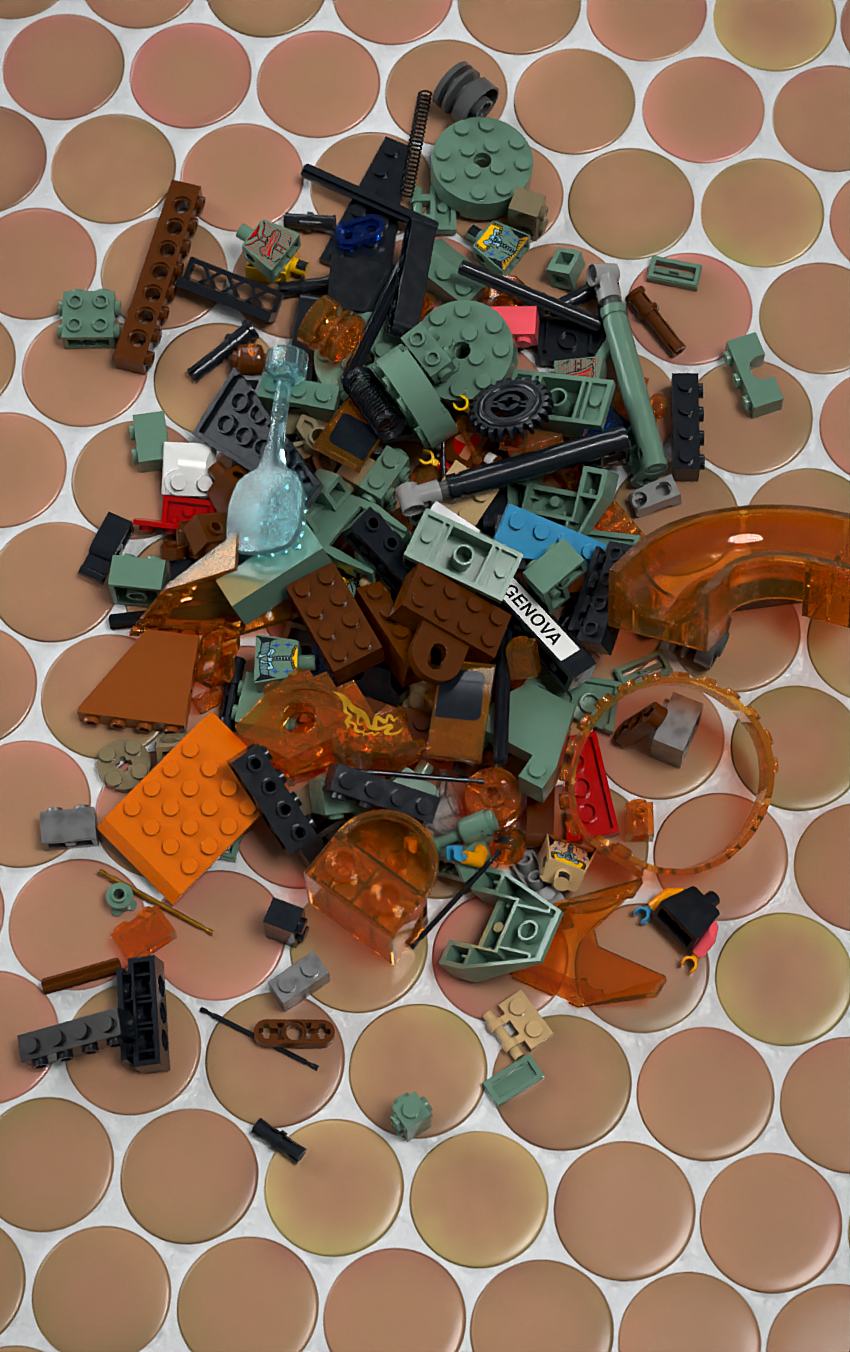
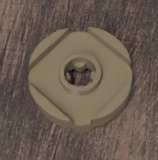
M117 739L101 748L97 760V770L101 781L107 787L115 789L116 792L129 793L152 770V763L148 751L138 740ZM126 760L132 763V765L128 766V771L123 772L122 768H117L120 761Z

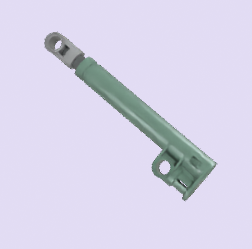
M591 263L587 268V282L590 286L595 287L599 305L603 306L600 309V314L630 427L626 432L630 443V460L627 464L631 467L633 473L631 484L633 487L640 488L643 485L656 481L667 470L668 464L624 303L619 302L621 300L618 288L620 279L619 267L616 263Z

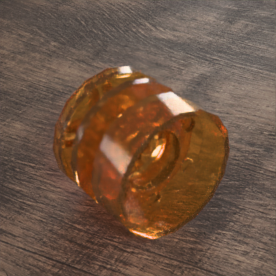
M324 295L307 312L299 327L297 340L312 350L319 349L322 357H328V361L337 365L345 360L356 346L364 330L365 319L355 315L350 309L343 311L341 303L328 295Z
M489 767L479 770L471 779H484V784L467 783L465 787V815L468 816L482 809L485 811L492 809L497 818L499 828L502 827L501 831H498L499 834L507 833L504 830H511V828H504L503 826L514 827L520 818L522 792L519 791V782L510 772L502 768ZM488 795L491 797L498 795V800L496 798L489 800Z

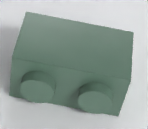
M164 411L133 415L134 425H129L131 441L136 440L137 448L132 449L134 464H139L141 473L162 470L164 442H168Z

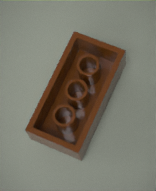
M334 562L285 586L290 602L337 685L386 660L382 645Z

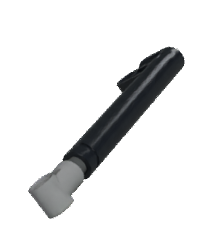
M621 425L462 470L457 474L445 475V480L438 482L437 479L419 485L417 482H406L399 485L395 492L402 514L406 517H411L422 513L427 506H432L435 501L442 503L443 499L448 497L454 501L464 496L476 495L574 466L578 467L582 476L584 466L603 469L608 467V464L621 460L624 463H629V438L625 427Z

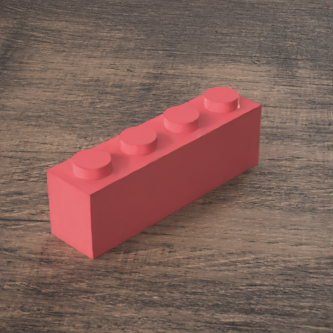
M489 306L503 317L515 338L517 347L528 348L538 345L539 314L537 306Z

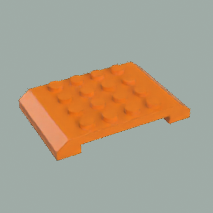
M213 712L203 718L104 817L97 827L172 905H175L193 887V884L261 817L226 762L248 746Z

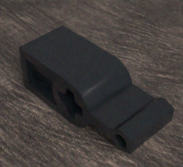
M108 511L90 545L89 553L78 571L79 575L103 585L111 568L112 556L123 553L134 532L132 521Z

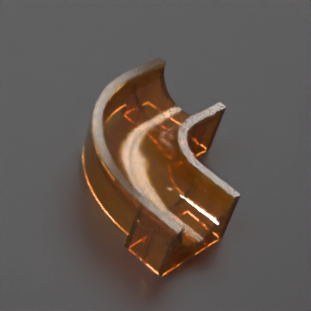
M763 504L715 509L670 522L644 536L609 569L608 626L707 652L730 628V613L736 608L758 600L790 599L802 602V616L850 628V513L810 506Z

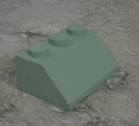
M439 238L434 240L426 290L444 304L458 300H471L482 303L494 289L459 275L458 268L463 260L471 261L443 239Z

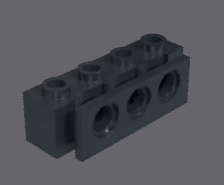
M609 541L606 551L601 547H595L568 628L569 632L587 651L612 655L644 558L634 545ZM599 563V571H596L597 564ZM591 587V594L588 595L589 588ZM583 612V618L582 620H579L580 615Z
M155 955L128 958V972L123 968H116L118 1008L132 1013L136 1040L126 1042L123 1046H120L121 1061L130 1067L136 1068L143 1074L169 1071L170 1056L164 962Z

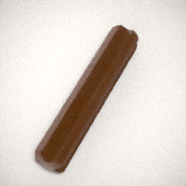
M113 958L43 978L41 986L43 992L49 994L116 975V968H122L119 958Z

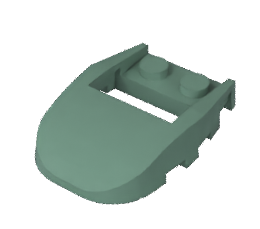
M350 494L336 511L324 509L314 515L312 520L319 529L315 537L336 567L343 569L346 574L356 576L358 573L366 575L369 578V582L375 583L379 575L360 555L355 560L332 546L340 536V533L349 525L361 509L365 510L371 506L373 510L382 515L383 520L392 530L400 534L404 543L411 536L404 525L379 505Z

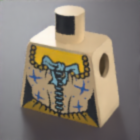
M547 834L537 857L540 879L553 884L554 888L558 891L569 890L577 892L588 872L596 851Z

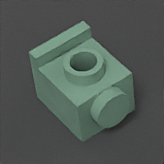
M558 247L546 269L551 287L572 291L576 289V282L585 267L581 251Z

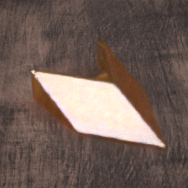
M235 532L168 583L129 631V636H140L146 629L198 636L213 635L215 640H228L287 622V620H293V605L289 598H287L247 625L243 623L216 582L220 578L219 576L238 571L240 534Z
M642 878L554 902L553 905L564 914L543 963L507 974L512 975L513 979L548 995H557L568 1000V1004L577 1008L658 997L667 981L666 976L600 947L595 933V929L625 900L634 898L643 884Z

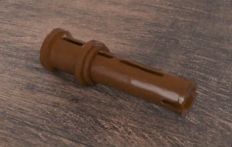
M643 286L635 288L626 296L625 301L627 304H631L638 312L640 320L646 321L673 357L680 355L686 349V345L678 338L673 329L658 312L657 303L649 299L645 293L646 289Z

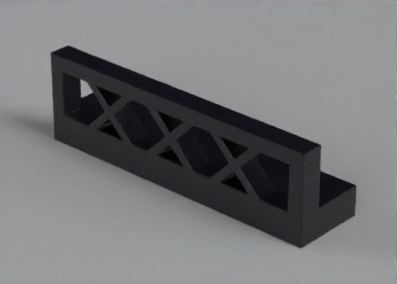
M190 256L184 276H178L175 285L266 322H275L285 295L284 292L193 256ZM195 264L204 268L207 274L206 278L200 281L190 278ZM210 270L215 271L217 273L211 275ZM221 274L227 276L230 287L224 290L218 289L213 278ZM233 279H235V280H237V281H240V282L235 284L234 281H233ZM210 281L211 286L205 284L204 282ZM243 284L250 285L254 296L243 299L240 297L236 287ZM256 288H257V289H260V290H263V291L260 292V293H258L257 290H256ZM233 290L234 295L228 293V291ZM266 293L277 296L272 310L263 306L260 296ZM256 299L258 304L251 302V300Z

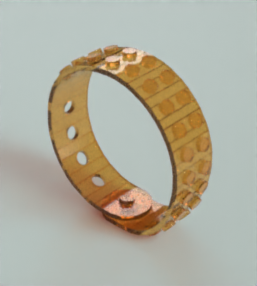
M661 672L642 676V682L635 684L634 679L616 687L617 693L612 696L607 693L593 704L596 709L591 715L588 713L584 714L576 726L579 729L576 738H570L566 747L565 754H568L567 762L561 765L559 781H563V793H559L558 796L560 809H565L568 820L565 821V825L571 836L577 835L585 845L597 854L638 879H642L644 875L639 869L650 873L681 876L696 874L719 866L733 857L749 842L769 807L773 793L775 773H778V759L773 756L771 745L774 744L772 736L768 729H763L758 721L761 717L752 706L747 708L739 700L741 698L739 694L730 688L722 689L716 686L717 681L709 677L690 678V673L673 672L670 673V677H662ZM667 685L697 690L711 696L727 707L748 731L756 748L759 763V785L756 799L741 831L732 842L715 856L688 867L675 869L648 864L631 854L632 850L619 842L614 844L598 834L593 838L579 817L574 793L575 776L580 754L591 730L605 711L618 700L632 692L644 688Z

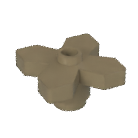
M302 414L295 428L300 441L293 442V445L306 462L311 461L314 473L318 468L334 472L337 463L331 454L341 452L343 449L330 442L329 436L333 429L328 431L326 428L318 426L316 419Z

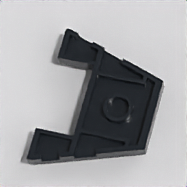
M522 301L523 306H533L529 303ZM598 302L597 315L601 317L600 309H601L603 306L599 305V302ZM537 307L539 334L538 345L535 347L541 365L554 366V361L595 357L606 340L603 323L599 331L595 332L562 317L543 316L544 310Z

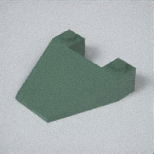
M512 452L511 457L521 453ZM584 466L578 492L543 486L544 475L507 485L508 503L588 536L613 502L619 475L609 470Z
M527 682L510 692L508 752L528 762L518 776L519 791L544 803L558 781L575 712V705ZM495 701L482 707L479 719L460 721L448 739L449 754L473 767L489 742L493 744Z
M489 867L471 888L485 904L495 906L478 946L449 939L439 961V964L453 977L475 983L543 963L564 914L556 906L504 870Z

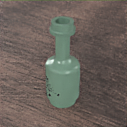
M482 809L459 819L456 822L457 828L454 831L437 838L433 834L426 841L432 854L440 853L441 847L458 840H462L466 845L494 835V831L500 828L492 809L487 811Z

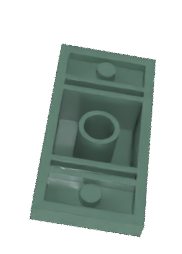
M514 369L511 377L512 380H515L516 377H521L522 380L527 377L531 378L532 381L538 380L541 384L546 385L547 389L552 393L554 401L553 414L548 415L549 422L542 421V429L534 424V433L579 438L583 437L585 429L603 431L616 387L614 380ZM520 397L521 401H528L523 397Z
M426 508L403 558L415 564L421 562L471 592L479 593L501 604L524 554Z

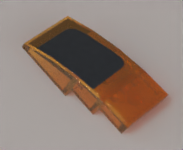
M348 397L328 422L312 448L360 473L370 462L374 452L380 447L383 440L376 436L350 397ZM392 420L388 421L387 423H385V424H383V425H379V427H380V426H384V425L390 423ZM394 422L391 423L390 425H388L387 427L380 428V429H386V428L392 426V425L394 424Z
M464 661L459 673L445 684L437 685L426 751L427 758L482 763L496 665Z

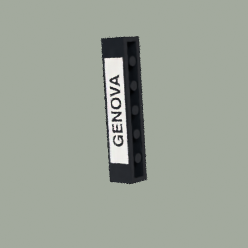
M514 575L501 604L476 593V595L512 615L507 629L512 630L515 638L566 693L591 678L597 665L591 654L586 652L576 642L574 636L561 626L557 618L548 612L540 600L524 586L520 578Z

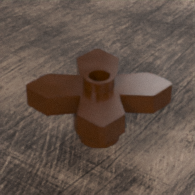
M190 520L180 521L179 527L176 528V537L166 536L164 545L161 546V559L181 558L183 560L212 561L215 555L211 557L206 555L194 556L183 529Z

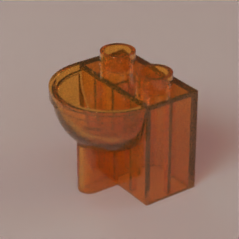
M384 809L359 814L346 822L304 871L308 902L395 966L412 942L428 925L427 898L431 894L438 877V852L435 842L426 828L409 815Z

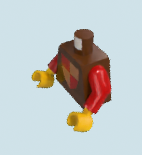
M459 395L462 399L466 400V405L463 408H459L453 403L456 410L465 411L467 416L462 414L456 423L459 432L444 442L446 443V473L455 460L470 469L502 459L501 456L496 454L500 445L495 441L491 442L489 435L483 439L481 434H476L470 426L468 418L470 410L469 400L464 395ZM441 448L436 455L439 460L434 458L431 450L423 449L422 452L429 455L431 460L425 462L419 459L420 465L423 467L432 465L434 470L441 473Z

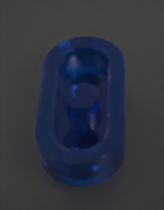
M369 214L342 222L335 229V241L344 249H351L378 241L385 233L384 221L378 215ZM371 228L376 229L375 232H369L368 230ZM347 235L352 237L351 239H344Z

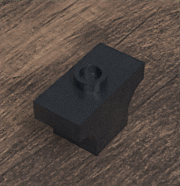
M383 661L351 679L349 690L398 706L408 698L410 687L402 688L387 663Z

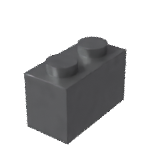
M80 804L74 806L73 809L63 810L60 807L48 808L45 812H40L41 841L45 851L99 846L97 814L94 807Z
M312 951L269 980L268 985L270 992L286 1012L331 980L329 971L316 953Z

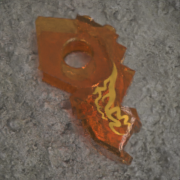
M302 668L289 673L288 678L268 683L262 690L264 697L235 726L238 734L243 736L240 740L248 747L253 743L259 744L260 747L264 745L273 758L270 762L286 769L290 775L317 762V760L332 752L335 762L346 766L350 764L359 769L396 771L424 758L432 747L427 739L412 738L407 727L409 717L404 709L387 704L378 713L374 714L354 680L336 687L327 671L313 677L310 670L303 671ZM304 713L315 717L314 724L306 732L293 733L285 727L286 722L294 715Z

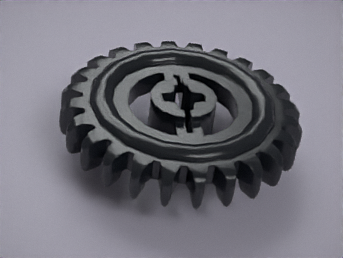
M510 377L506 378L504 382L502 380L496 381V385H488L487 390L482 389L479 392L480 395H476L473 398V402L469 405L468 418L470 426L476 434H481L483 439L489 435L491 442H494L498 434L501 443H503L505 435L508 434L511 441L514 442L515 433L518 432L521 438L525 439V429L534 435V424L542 429V421L549 422L548 415L553 414L554 401L551 391L547 389L546 385L541 384L540 381H532L528 377L524 380L521 377H516L515 380H512ZM520 397H523L528 401H521ZM493 413H500L501 417H498Z

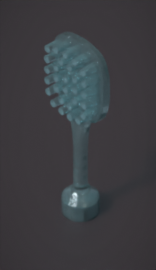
M276 345L267 351L264 373L276 385L268 440L259 466L238 481L228 508L226 534L229 545L237 553L252 555L254 558H259L261 555L272 558L276 552L285 556L288 553L289 547L295 550L300 549L301 543L298 541V538L304 535V531L301 528L306 522L304 513L307 511L305 506L307 495L305 494L301 477L296 471L287 467L285 458V431L291 388L306 379L309 360L308 354L295 346Z

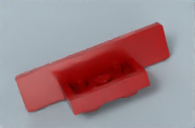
M164 495L161 520L134 518L133 525H139V530L155 531V527L165 528V533L176 534V528L179 527L180 521L191 520L196 514L216 513V509L211 500Z

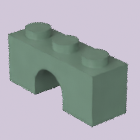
M756 332L728 340L723 352L726 366H731L733 371L732 380L736 389L740 388L743 395L741 396L743 408L745 411L749 410L752 419L781 410L784 400L775 376L759 379L750 372L753 368L762 366L765 357Z
M268 373L262 374L257 394L269 411L285 414L287 407H296L307 411L311 418L336 423L341 403L340 386Z
M318 468L315 475L324 488L310 509L294 499L290 501L271 524L279 538L286 536L304 523H307L314 535L319 532L318 527L312 520L314 515L324 509L336 511L351 494V490L340 474Z

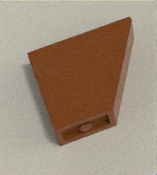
M146 629L78 707L77 713L80 721L89 726L106 724L118 730H123L126 727L136 728L137 731L143 733H151L152 730L161 731L163 734L186 732L201 650L200 636Z

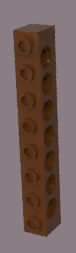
M171 180L113 356L115 368L145 375L147 368L153 365L155 358L153 350L155 344L159 345L162 337V329L160 328L162 322H166L170 311L168 307L170 299L174 300L177 286H175L177 277L183 274L184 263L182 261L184 255L188 256L190 252L191 233H196L198 227L197 215L199 211H203L206 198L202 196L201 186ZM182 209L188 210L185 213H178ZM174 231L181 232L178 235H171ZM167 253H172V254H173L171 257H164V256H163V255H165V254H167ZM160 275L166 276L164 279H156ZM153 297L159 298L157 301L154 302L148 301L150 298ZM147 319L152 320L148 324L141 323L142 321ZM137 342H144L142 346H134Z

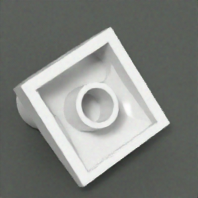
M164 442L161 494L208 497L207 491L215 481L208 472V469L216 463V449L209 444Z

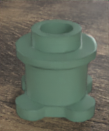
M119 882L108 888L106 900L112 907L111 913L113 916L119 917L123 912L134 911L137 908V902L133 900V891L129 885ZM124 895L122 899H116L117 896Z

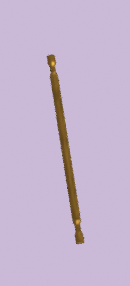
M102 869L98 872V874L108 877L115 883H126ZM126 883L130 886L133 893L191 925L206 931L211 936L214 934V930L206 928L196 920Z

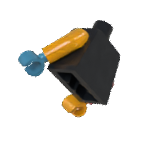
M694 886L687 889L665 888L648 902L647 907H637L634 910V917H637L640 913H646V917L639 922L641 926H645L651 920L650 914L654 912L652 917L687 953L692 950V955L684 957L681 961V967L687 960L694 963V968L689 972L691 974L697 969L698 959H703L716 941L719 928L716 919L720 912L715 906L720 903V899L714 891H708L703 895Z

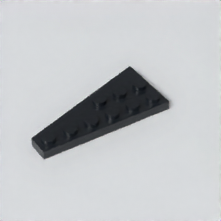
M386 136L359 186L401 205L402 195L399 190L408 145ZM351 200L320 257V263L330 267L331 255L393 264L399 221Z
M234 367L192 434L310 509L324 488L323 484L241 372Z

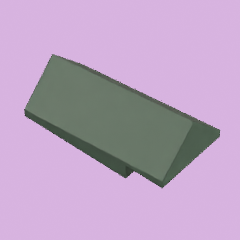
M304 523L218 578L216 582L240 619L247 625L289 598L286 585L332 561L307 523Z

